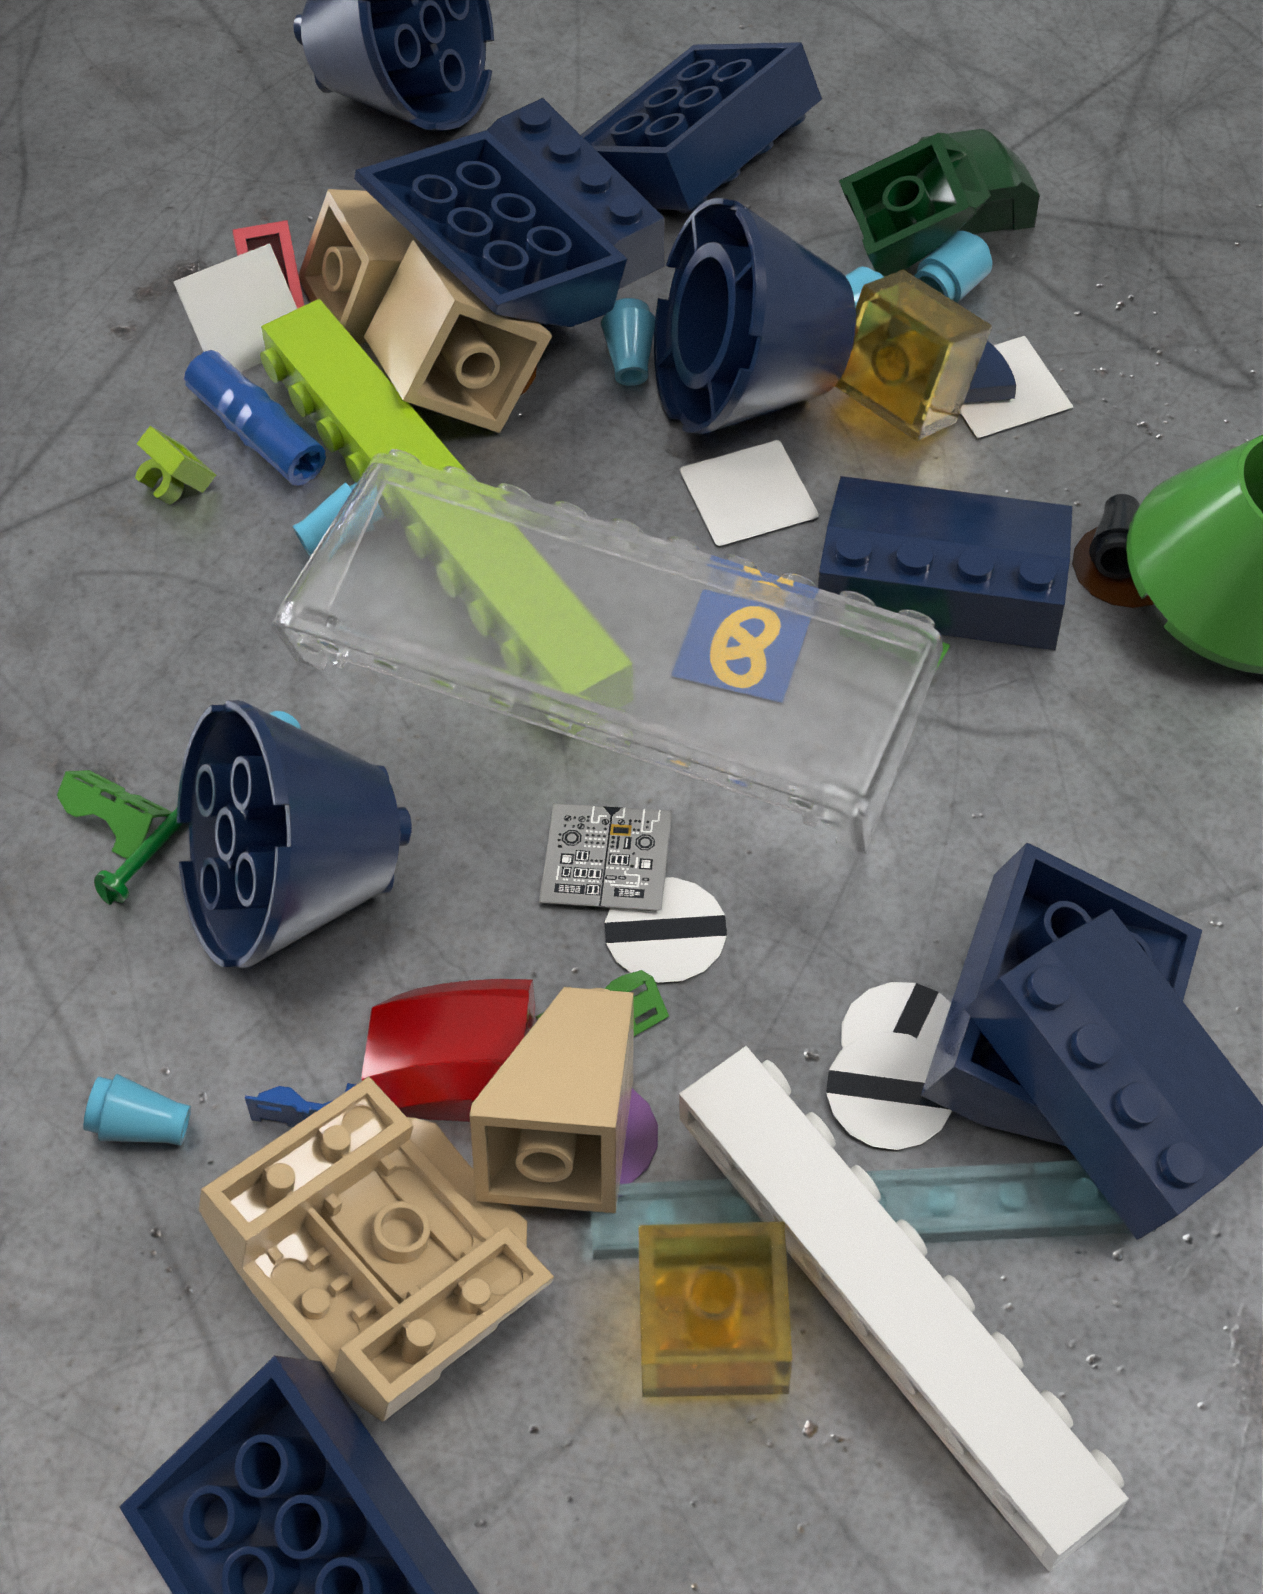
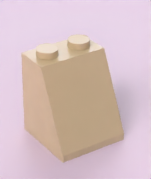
M328 189L299 272L300 283L311 302L320 298L358 344L366 342L364 335L412 240H418L367 191Z
M412 240L364 338L403 401L500 433L552 335L536 321L496 315L422 243Z
M563 987L474 1100L470 1111V1128L476 1201L616 1213L633 1085V992L610 991L604 988Z

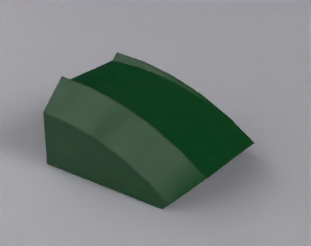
M983 128L947 133L948 136L972 151L991 195L977 213L958 231L979 234L1007 229L1034 228L1040 194L1029 171L1020 158L991 132ZM930 136L921 137V139L919 140V142L922 141V140H924V139H926V138H928V137H930Z
M940 132L839 180L844 196L864 237L862 243L875 271L882 274L886 280L906 270L938 248L967 223L991 196L972 151L946 133Z

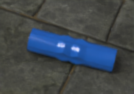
M205 351L190 362L185 371V386L217 414L226 428L237 434L244 445L258 452L292 485L300 486L306 484L320 473L325 465L326 450L289 417L282 405L270 399L264 389L252 383L218 351Z

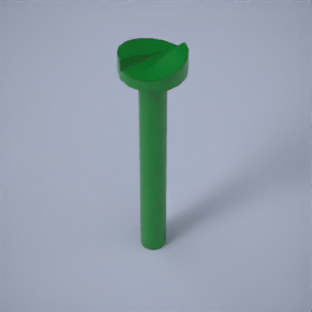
M177 808L114 874L101 870L94 877L95 889L104 902L109 905L114 901L124 903L129 897V891L125 884L183 824L177 823Z

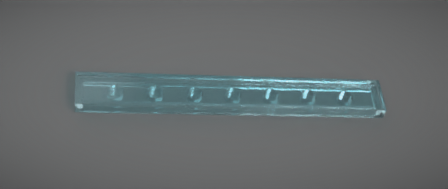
M1077 1160L865 1171L874 1181L880 1192L881 1200L878 1202L895 1222L900 1219L907 1221L916 1230L924 1243L1131 1233ZM727 1178L620 1184L616 1213L591 1211L593 1260L785 1250Z

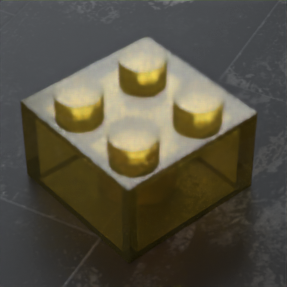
M905 270L872 281L862 287L856 305V327L851 355L845 371L835 387L914 440L919 441L957 422L993 326Z
M785 1222L638 1225L642 1397L789 1394L792 1370V1345Z

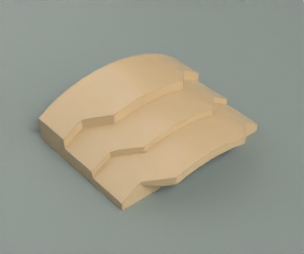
M367 1077L201 1189L199 1212L223 1252L258 1301L309 1360L321 1361L338 1388L382 1422L440 1378L443 1369L496 1330L501 1321L550 1285L554 1278L550 1271L526 1247L527 1220L508 1204L476 1201L474 1170L448 1140L439 1126L434 1122L406 1117L370 1077Z

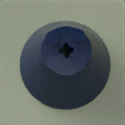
M307 0L303 13L298 14L294 19L293 30L295 38L303 45L306 59L314 73L316 85L324 93H338L432 131L450 130L464 125L477 113L485 99L492 76V70H485L486 42L494 41L489 0Z
M226 700L224 705H210L200 716L192 731L183 760L177 803V823H189L191 861H179V870L186 907L194 931L202 947L214 962L222 967H251L370 898L391 892L394 884V871L398 860L399 846H406L409 843L412 823L409 811L405 807H397L389 775L384 766L373 765L240 700Z

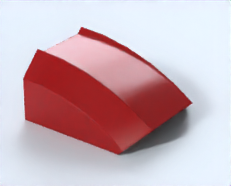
M484 979L442 983L413 989L395 995L371 1008L361 1080L363 1081L370 1077L406 1117L470 1122L472 1103L533 1027L535 1014L533 979Z

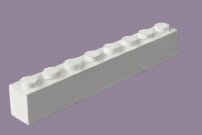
M747 1046L743 1047L679 1093L680 1121L1040 1562L1051 1572L1118 1517L1129 1499L1121 1490L1124 1487V1480L1111 1460L1098 1449L1089 1452L1071 1431L1070 1428L1073 1427V1420L1061 1401L1046 1389L1039 1393L1022 1373L1023 1361L1011 1342L1000 1332L995 1331L990 1335L973 1315L972 1312L975 1310V1305L961 1283L949 1274L942 1278L924 1257L927 1255V1248L916 1230L903 1219L895 1222L878 1202L881 1200L880 1192L865 1170L858 1165L849 1168L833 1149L836 1146L835 1139L822 1119L813 1112L804 1115L789 1097L791 1088L777 1066L769 1060L761 1063Z

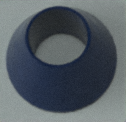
M712 198L698 206L681 228L666 263L667 267L675 268L668 299L658 298L654 328V366L659 395L668 417L679 419L684 424L682 430L685 432L705 434L824 395L832 390L843 375L851 355L856 327V308L853 290L842 272L743 204L730 199Z

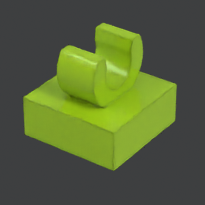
M149 426L136 443L152 459L146 460L140 465L135 478L142 484L153 488L163 476L160 486L156 488L153 495L169 505L179 499L184 489V483L204 493L217 476L182 443L152 426Z

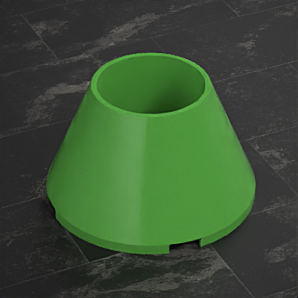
M1260 435L1178 473L1153 488L1133 516L1127 535L1126 548L1130 574L1141 599L1147 595L1150 597L1155 606L1168 620L1164 628L1173 637L1213 662L1236 670L1263 674V435Z

